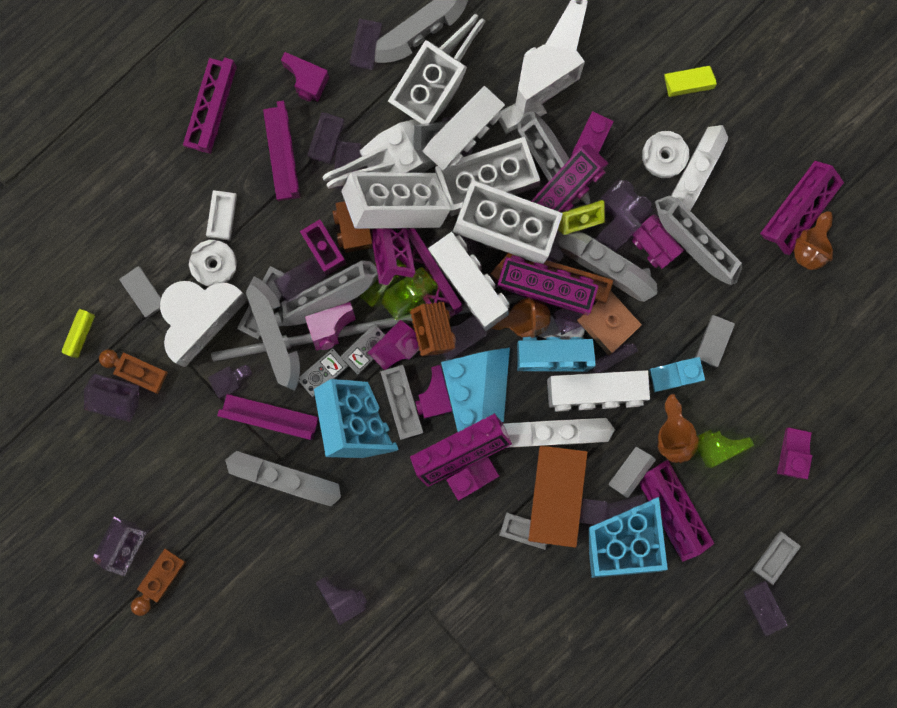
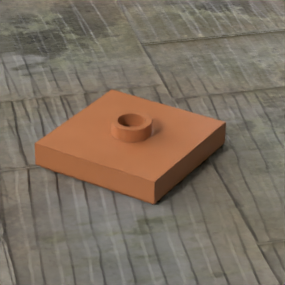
M611 290L606 304L596 302L589 315L583 314L577 320L608 355L612 354L642 325Z

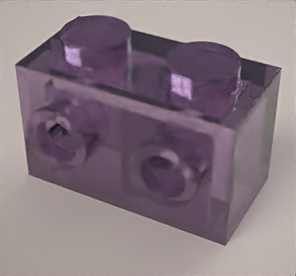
M93 374L84 388V410L130 422L138 408L139 386Z
M114 516L92 560L106 571L125 576L147 533L136 524Z

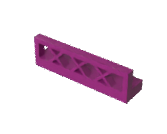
M209 58L184 139V147L211 154L237 69L233 60L224 58L223 61ZM213 66L221 67L218 79L214 81L211 76ZM215 86L210 102H207L204 97L205 92ZM208 108L205 123L201 124L198 119L199 112ZM202 130L198 144L191 143L192 135Z
M284 100L277 101V107L263 109L276 199L277 201H284L301 197L288 111Z
M814 161L760 233L762 237L776 243L784 254L790 255L795 249V240L799 239L803 230L810 229L844 182L834 167ZM832 178L834 183L827 190V184L829 180ZM819 196L818 204L813 208L814 200ZM803 215H805L804 223L801 226H799L800 219ZM791 233V240L786 245L784 240Z
M370 228L379 284L389 285L394 275L412 278L415 275L407 228H397L399 230L398 234L391 228ZM394 241L403 248L402 251L393 245ZM399 259L403 262L406 268L397 266L396 260Z
M415 228L408 229L409 242L414 248L412 254L413 263L424 264L426 267L424 277L414 275L410 279L426 304L431 303L429 299L434 300V303L438 301L448 303L452 309L449 311L451 318L463 311L462 304ZM397 242L393 244L397 249L401 247ZM428 272H429L430 276L432 277V279H431V278H427ZM426 281L437 285L436 296L428 295L424 292ZM440 292L444 298L439 297Z
M228 394L225 398L223 410L219 409L217 415L218 417L309 440L314 439L319 417Z
M666 460L653 469L648 470L639 484L648 501L659 497L662 526L682 562L702 554L714 542L671 464ZM661 469H664L667 475V480H665L660 472ZM674 491L679 496V502L676 501L675 497L673 496ZM685 512L689 514L691 523L687 521ZM697 533L700 534L704 541L702 546L697 539Z

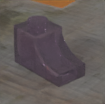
M327 576L316 582L339 625L366 609L365 603H367V599L361 590L357 591L355 587L352 589L339 588Z

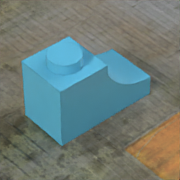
M700 357L649 369L654 392L705 380Z

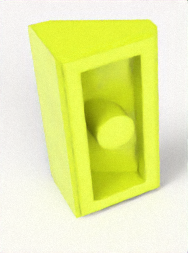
M710 66L664 74L669 97L714 89L717 85Z
M601 200L562 212L563 215L558 231L566 235L605 223L604 201Z
M81 309L78 310L62 348V353L74 358L79 357L94 320V314Z

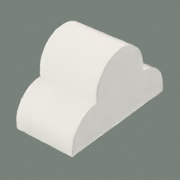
M180 281L169 286L161 297L160 310L163 318L171 325L164 341L165 350L170 359L176 364L186 367L248 301L247 296L237 287L228 283H217L209 286L206 290L189 281Z

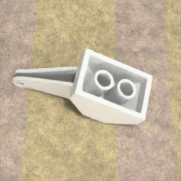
M571 0L546 44L537 49L533 47L525 53L515 104L523 115L580 79L585 61L576 49L587 7V0Z
M474 14L440 48L425 40L388 102L421 124L433 123L445 110L459 88L467 69L465 65L460 63V60L483 27L485 20L483 18L479 20L454 58L449 54L474 26L479 17L477 14Z
M415 119L400 122L378 134L360 150L362 157L343 167L332 170L322 177L324 181H329L326 184L328 189L344 186L350 172L366 165L368 168L355 172L423 173L436 166L437 164L423 150L414 149V125H420L421 123Z

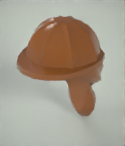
M830 211L822 213L817 219L816 226L803 230L799 239L795 240V258L799 265L809 270L822 268L829 261L833 260L832 245L827 238V232L832 226L833 220Z
M528 297L515 303L509 315L491 328L495 330L510 328L517 336L534 338L544 333L549 327L551 321L550 311L543 302Z
M671 394L665 402V411L668 419L658 434V450L669 461L682 463L689 461L695 455L699 438L693 424L683 418L682 407L675 394Z

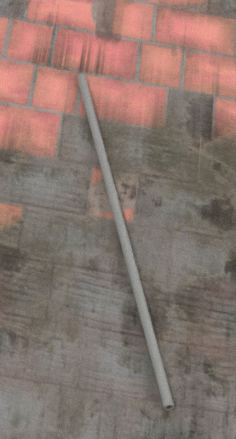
M649 268L642 269L651 277ZM518 294L504 296L509 304H514L528 298ZM462 304L463 311H461L458 314L468 313L471 311L466 304ZM450 306L446 307L448 311L452 310ZM408 314L346 326L341 330L338 338L364 333L374 324L379 329L394 327L400 320L406 324H411L413 321L412 315ZM311 334L288 338L290 347L313 343ZM264 343L212 352L211 356L213 362L266 352Z

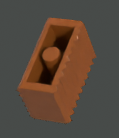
M444 302L422 304L410 311L421 356L443 354L455 349L456 338L454 333L451 332L449 324L450 314Z

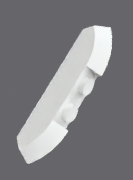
M723 125L712 126L706 129L671 195L678 198L690 211L728 140Z
M607 418L504 424L512 442V445L506 448L608 442L615 430Z

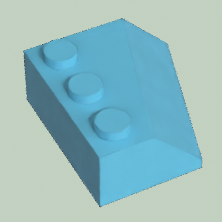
M523 337V341H518L517 371L588 372L595 367L593 339L571 337L570 340H561L560 337H546V340H537V337Z
M510 348L485 351L441 362L457 432L494 413L501 422H504Z
M330 379L314 389L326 457L366 458L399 450L396 443H392L387 433L390 429L387 423H383L378 413L380 407L368 382Z
M659 497L589 527V557L592 578L668 570Z

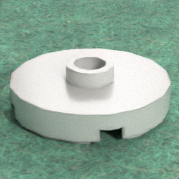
M661 131L652 135L646 141L642 150V161L645 168L652 175L660 178H671L678 175L686 167L689 160L687 144L679 134L671 131ZM666 152L669 158H662L661 153Z
M207 240L197 245L191 253L189 268L191 274L199 283L211 286L217 283H227L232 279L236 271L237 260L234 252L227 244L216 240ZM213 260L217 261L215 268L210 267V262Z

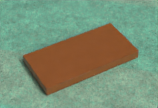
M540 446L528 541L577 547L587 451Z

